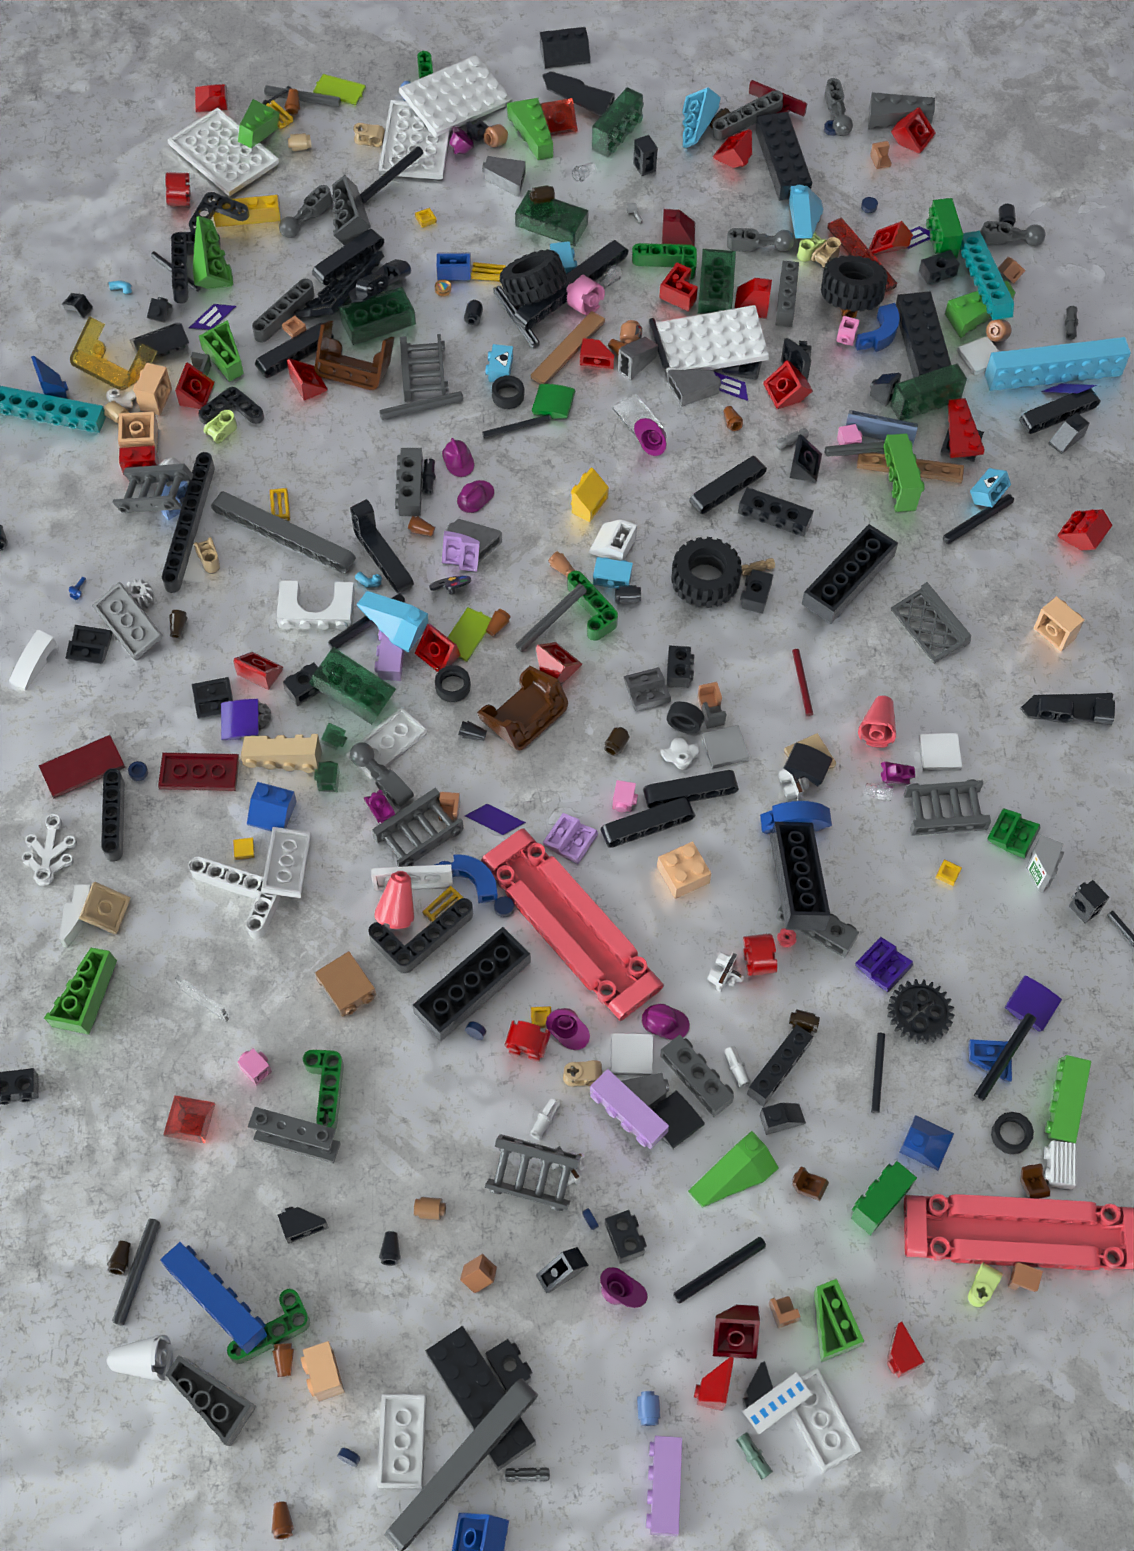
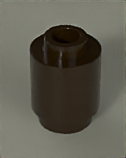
M553 186L534 187L529 193L530 200L535 205L548 203L555 199Z
M622 727L613 728L605 741L604 750L612 756H617L618 753H621L630 739L628 731Z
M796 1009L795 1013L791 1012L789 1024L792 1025V1029L797 1024L810 1034L811 1032H817L820 1017L815 1016L814 1013Z

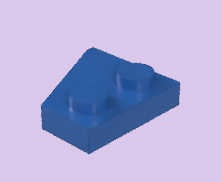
M970 1039L969 1061L989 1072L1008 1041ZM1012 1058L999 1077L1006 1082L1012 1081Z

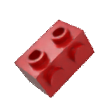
M155 445L119 448V464L122 473L125 468L159 465Z

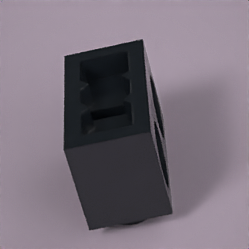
M649 135L634 140L633 164L641 176L656 172L658 147Z
M669 645L666 687L689 688V682L693 681L694 670H690V665H694V654H691V647Z
M34 1068L0 1072V1091L4 1086H9L5 1092H0V1105H8L12 1101L30 1102L32 1099L39 1098L38 1073ZM30 1083L27 1089L21 1090L24 1084Z
M626 1210L605 1218V1226L620 1264L644 1255V1248L647 1245L643 1235L639 1236L636 1228L639 1227L635 1215L631 1216L630 1211ZM625 1222L628 1224V1228L620 1230L617 1224ZM627 1242H633L636 1248L634 1250H627L624 1245Z

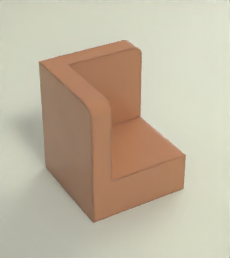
M888 141L872 144L870 156L876 169L891 167L892 163L888 156L890 147Z
M1007 257L998 267L999 272L1004 274L1012 283H1015L1026 271L1010 257Z
M296 316L282 324L283 330L291 338L307 330L306 325Z
M713 682L700 685L697 697L701 710L704 702H707L709 708L719 705L721 707L722 695L718 683Z
M440 792V806L453 822L457 821L460 808V793Z
M481 1254L463 1266L460 1280L473 1293H477L494 1282L497 1267L484 1254Z
M1017 1262L1013 1266L1008 1288L1017 1290L1019 1287L1037 1292L1043 1271Z
M789 1296L777 1300L775 1298L770 1299L769 1306L777 1328L799 1321L801 1316L798 1309L794 1310Z

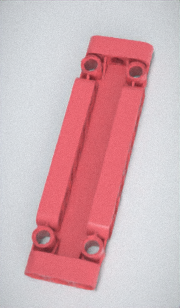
M525 828L515 832L482 857L481 862L490 869L497 880L498 886L505 889L507 897L512 899L515 907L585 987L590 991L593 990L598 996V1000L605 1004L619 1021L627 1018L664 987L660 979L648 968L646 960L638 956V952L633 944L553 856L549 857L544 846L537 843ZM534 853L541 854L539 857L532 856ZM507 875V876H509L510 878L507 879V880H504V879H502L501 877ZM640 966L642 970L635 971L633 967ZM610 990L612 993L610 995H604L602 991Z
M941 1194L933 1196L905 1195V1256L931 1258L935 1261L951 1259V1262L965 1264H982L984 1262L987 1265L1014 1266L1019 1262L1037 1268L1099 1270L1104 1268L1108 1271L1114 1269L1134 1270V1207H1117L1111 1203L1104 1206H1096V1203L1089 1201L962 1194L950 1195L949 1197ZM932 1203H939L942 1206V1210H936ZM1104 1212H1109L1113 1219H1107ZM934 1245H940L943 1248V1253L936 1252ZM1107 1254L1113 1255L1116 1263L1110 1262Z

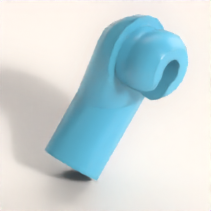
M122 280L109 282L110 290L123 289L124 294L132 292V285Z
M358 572L355 576V579L366 588L378 587L382 583V577L379 574L368 578L362 572Z

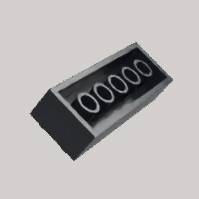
M782 112L757 116L755 131L778 200L790 199L791 186L803 185L811 189L812 179L789 113Z
M931 291L898 294L896 306L900 316L899 326L915 386L925 387L950 384L953 368Z
M868 524L804 591L802 605L832 624L895 556L898 542Z
M774 822L770 841L786 930L825 931L831 915L813 823Z
M504 927L500 928L412 1005L414 1014L442 1041L531 963V954Z
M461 1326L425 1350L474 1431L506 1393L464 1326ZM521 1417L488 1454L498 1471L536 1445V1440Z

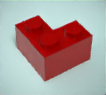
M676 263L660 284L659 298L689 312L697 301L698 287L690 283L691 269Z

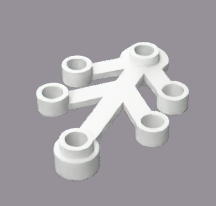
M55 813L47 815L44 820L48 828L45 849L38 842L36 835L28 834L25 837L26 844L32 847L43 859L42 865L40 866L35 861L34 855L29 851L24 852L21 856L24 864L29 865L34 870V880L41 886L50 884L54 879V873L64 866H71L74 862L71 854L65 853L59 861L50 866L52 859L67 848L73 849L77 845V841L73 836H67L62 843L54 848L56 832L62 825L59 815ZM73 840L72 844H67L68 841ZM31 856L29 860H25L26 857ZM66 858H70L68 862H64ZM43 875H47L46 878L41 879Z

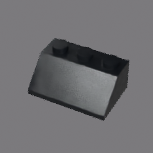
M586 27L540 32V50L545 69L591 63Z
M178 322L130 339L140 361L144 360V362L154 360L153 356L158 354L161 357L170 354L169 350L175 348L176 351L186 348L185 344L189 343L182 323Z

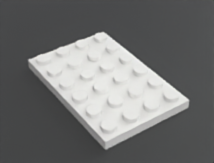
M477 55L406 84L399 89V93L435 137L453 130V126L460 127L468 121L471 122L501 109L513 100Z
M390 100L378 170L379 175L385 174L413 149L420 146L424 154L398 176L443 179L450 131L435 137L407 101Z
M219 108L214 109L168 139V143L172 148L229 197L279 164V159L262 144L258 143L253 148H249L238 142L239 125Z
M755 305L656 322L669 363V368H666L667 376L668 370H713L769 360Z

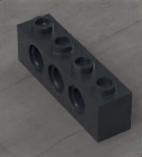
M749 487L746 488L738 508V514L744 517H750L761 523H767L778 529H783L805 537L810 526L814 510Z
M796 1024L751 1083L747 1095L764 1107L811 1045L814 1036Z

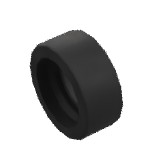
M506 375L499 377L492 384L493 402L503 409L518 407L524 401L523 382L515 376ZM505 387H512L518 391V394L508 398L499 395L498 391Z
M445 666L435 676V689L437 695L442 700L458 702L466 698L470 692L469 674L460 666ZM456 676L463 680L464 685L457 691H447L442 687V681L447 677Z
M678 701L670 706L666 720L677 731L694 734L700 731L704 721V714L697 706L688 702Z
M1007 1112L999 1116L991 1131L992 1140L996 1147L1004 1153L1012 1155L1026 1150L1034 1135L1032 1123L1027 1117L1017 1112ZM1009 1121L1015 1122L1022 1127L1025 1136L1021 1143L1016 1145L1009 1144L1002 1138L1000 1129L1004 1123Z

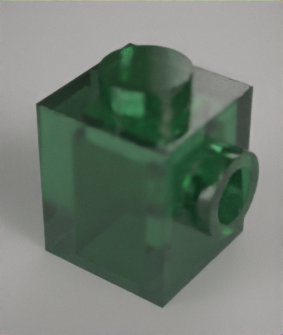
M328 723L320 743L335 750H338L339 746L343 748L348 738L345 736L346 730Z
M333 761L319 762L318 769H315L314 780L317 781L318 791L338 792L340 775L338 763Z

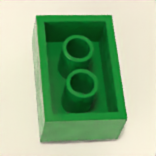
M953 198L935 199L932 202V206L929 207V218L926 219V227L930 231V241H933L934 254L937 255L951 250L954 256L958 258L964 235Z
M898 1161L893 1166L888 1164L878 1180L875 1179L869 1186L868 1191L865 1193L866 1197L862 1194L856 1201L855 1206L852 1208L854 1213L851 1219L871 1236L911 1189L917 1177Z

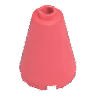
M888 696L876 697L859 726V738L861 740L863 738L869 746L884 748L892 742L893 744L895 741L894 703Z
M397 871L391 875L375 909V919L381 925L387 923L390 924L389 928L402 929L409 927L411 922L414 921L411 877L404 871Z

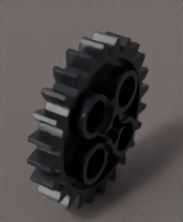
M915 979L913 985L907 981L905 987L900 984L899 991L894 990V996L890 997V1004L887 1006V1009L891 1010L887 1016L893 1018L890 1021V1025H897L894 1031H902L901 1038L908 1035V1042L915 1038L916 1044L919 1043L920 1039H923L924 1044H927L929 1038L934 1043L936 1036L942 1039L943 1033H948V1027H951L953 1024L951 1019L954 1018L955 1014L950 1012L953 1011L954 1006L949 1005L952 1000L951 998L945 999L946 991L939 992L941 986L933 988V982L928 986L925 979H923L921 984ZM917 996H924L926 1001H921ZM932 1001L935 1002V1004H932V1005L928 1006V1007L926 1008L925 1012H920V1011H922L930 1002H932ZM902 1007H908L911 1012H905ZM931 1011H936L939 1017L933 1016ZM915 1016L910 1022L907 1021V1019ZM915 1022L922 1023L924 1028L917 1027Z

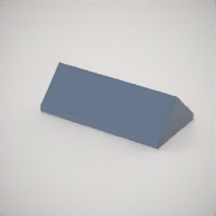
M849 410L846 425L856 424L862 436L885 440L886 436L891 434H908L909 441H912V446L918 429L917 423Z

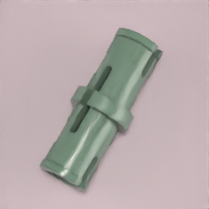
M748 1432L736 1439V1442L747 1457V1462L751 1463L761 1480L773 1472L762 1456L763 1452L761 1449L758 1450Z

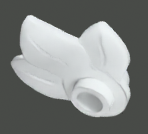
M129 381L118 383L115 388L108 390L106 393L109 402L115 401L124 408L133 407L131 400L135 399L136 395L133 391L134 387Z
M675 738L671 743V748L661 749L662 757L668 762H674L679 769L689 768L693 758L699 753L697 744L688 745L682 738Z

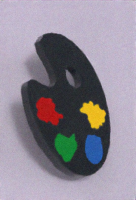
M453 576L433 582L429 585L431 591L446 587L448 594L452 595L456 593V588L469 584L471 577Z

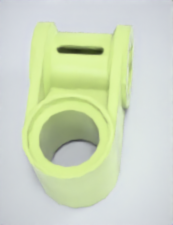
M814 232L812 238H804L800 241L797 258L802 262L810 261L815 250L827 240L820 238Z
M231 410L221 411L220 414L205 425L203 432L206 435H210L216 443L223 442L228 435L237 429L234 413Z
M983 1262L976 1273L973 1285L968 1293L970 1304L977 1308L983 1307L992 1297L1003 1273Z

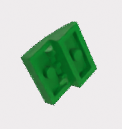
M540 384L532 407L533 415L550 414L552 419L568 418L576 392L575 389L556 384Z
M1003 808L987 839L997 847L1025 859L1040 830V824L1023 819L1020 813Z

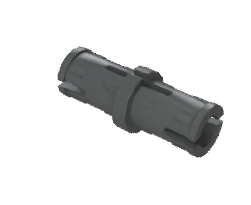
M1076 306L1066 308V338L1069 340L1077 337L1078 319Z

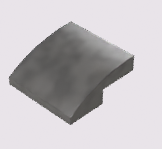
M659 667L624 676L635 711L671 702V696L665 685V678Z

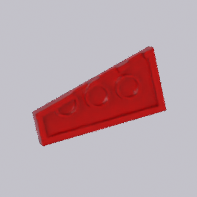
M966 398L949 400L950 458L983 455L985 449Z

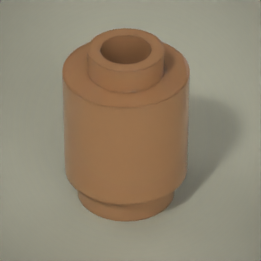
M421 1197V1199H415L414 1216H419V1219L440 1220L441 1216H445L446 1203H443L442 1198Z

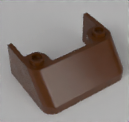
M330 320L321 324L314 367L316 374L326 379L368 390L378 388L390 365L395 337L391 336L383 340L381 352L374 355L373 363L342 355L343 348L341 342L331 338L334 321Z

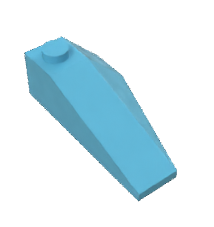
M709 87L690 94L685 98L683 115H685L683 125L685 126L683 131L684 148L697 144L719 109L721 97Z
M791 186L789 206L795 238H812L816 225L823 213L822 200L808 186Z
M366 591L357 603V607L378 626L382 633H385L392 644L407 652H410L424 633L427 624H429L428 613L413 605Z

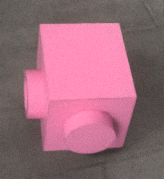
M843 316L836 342L853 346L860 320Z
M856 424L839 427L838 443L839 445L862 443V433L860 430L858 431Z
M617 780L612 809L619 812L632 811V806H636L638 794H635L636 783Z
M254 1048L244 1052L239 1058L238 1065L240 1069L255 1085L272 1072L267 1063L268 1058L261 1051L257 1053Z

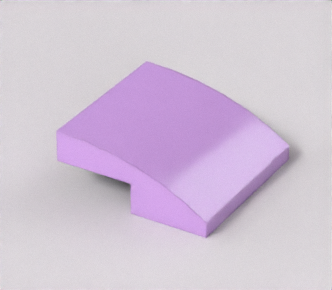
M444 531L442 563L459 565V570L477 572L480 542L463 534Z
M563 813L543 841V845L562 857L579 864L597 837L598 832L596 829L581 824L579 819Z

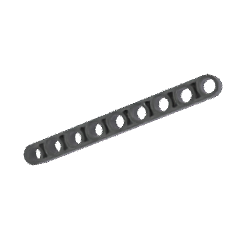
M220 492L211 504V508L217 514L341 573H346L356 559L351 551L227 492Z
M522 1378L508 1390L385 1532L386 1538L398 1551H404L536 1400L538 1394Z

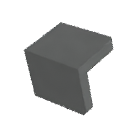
M192 352V365L208 377L212 366L209 355Z
M704 702L702 712L706 728L725 725L726 712L721 710L720 705L709 708L707 702Z

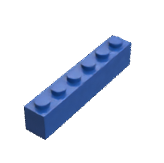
M179 1242L160 1259L163 1266L243 1351L248 1354L267 1336L264 1330L265 1323L258 1316L254 1318L250 1314L252 1310L244 1301L240 1304L236 1300L237 1294L230 1287L226 1289L222 1285L224 1281L217 1273L212 1275L208 1271L210 1269L209 1265L203 1259L199 1261L195 1257L197 1254L190 1245L185 1247Z

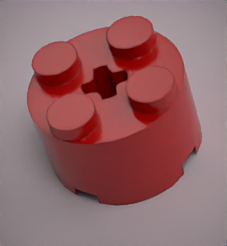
M166 172L167 206L190 207V197H187V195H191L190 184H187L190 183V173Z
M766 933L744 936L743 958L748 962L746 965L747 976L777 973L776 947L773 935Z
M512 1021L504 1046L511 1055L520 1057L521 1054L528 1055V1059L540 1062V1059L545 1055L551 1032L546 1029L544 1033L540 1031V1026L532 1023L518 1021V1024H516L515 1021Z

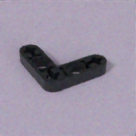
M208 192L204 195L191 217L189 229L195 235L196 228L194 226H196L197 217L201 216L211 220L215 212L238 221H245L249 218L248 207L243 203L215 192ZM224 204L231 205L229 209L222 208ZM202 211L209 212L206 216L200 215Z
M236 387L227 388L198 412L199 419L203 424L213 420L221 411L230 410L232 407L253 424L261 423L264 420V414L260 406ZM218 403L224 404L222 408L215 407ZM242 403H248V404H249V405H248L247 407H245V408L240 407V405H241Z

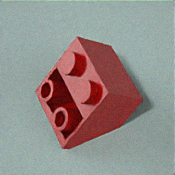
M1103 509L1078 510L1072 513L1070 519L1058 533V537L1080 550H1095L1113 525Z

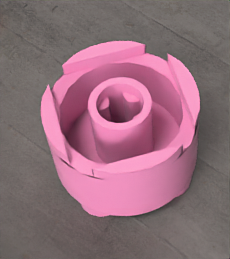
M581 275L574 283H570L566 290L568 292L567 304L584 315H588L591 311L596 312L600 307L598 305L600 299L603 301L605 295L604 287L585 275Z

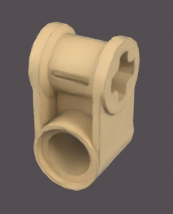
M364 123L354 125V141L356 144L380 147L382 145L385 129L382 126Z
M836 237L827 239L822 246L815 250L811 260L818 262L824 268L830 260L839 257L841 241Z
M209 537L208 540L200 543L194 542L195 551L205 571L208 573L217 572L220 569V563L212 538Z
M597 1060L570 1062L564 1067L563 1081L570 1087L591 1086L602 1075V1063Z

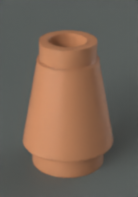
M557 551L548 560L552 568L566 577L570 572L575 571L563 553Z

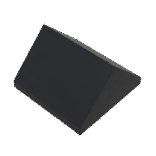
M801 434L797 438L790 478L817 482L822 453Z

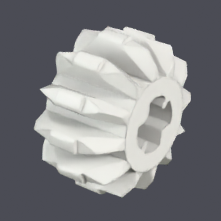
M134 579V583L128 582V586L125 588L141 608L143 606L148 607V603L153 602L154 591L149 582L145 583L143 579L139 582Z

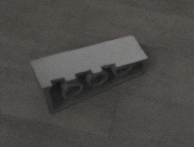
M872 92L869 104L868 130L874 129L877 126L887 128L888 125H896L901 119L919 107L929 123L932 124L935 98Z
M344 175L332 184L333 201L335 202L333 207V213H335L333 236L343 245H346L367 231L371 226L357 186Z
M178 1355L166 1374L167 1378L189 1401L194 1410L201 1415L223 1444L231 1446L256 1408V1405L187 1358Z

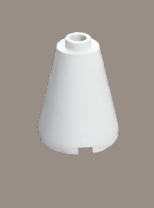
M157 1335L115 1347L107 1356V1364L115 1372L155 1381H165L164 1376H166L172 1366L173 1353L168 1351L167 1345L171 1344L170 1339L166 1335Z

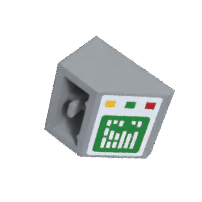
M1043 835L1039 837L1026 867L1038 891L1042 893L1046 886L1050 887L1052 880L1057 874L1058 864L1064 855V852L1061 851L1063 843Z

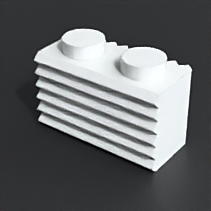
M1051 1141L1048 1147L1044 1149V1159L1047 1160V1167L1044 1168L1043 1177L1047 1180L1048 1187L1073 1190L1077 1186V1144Z

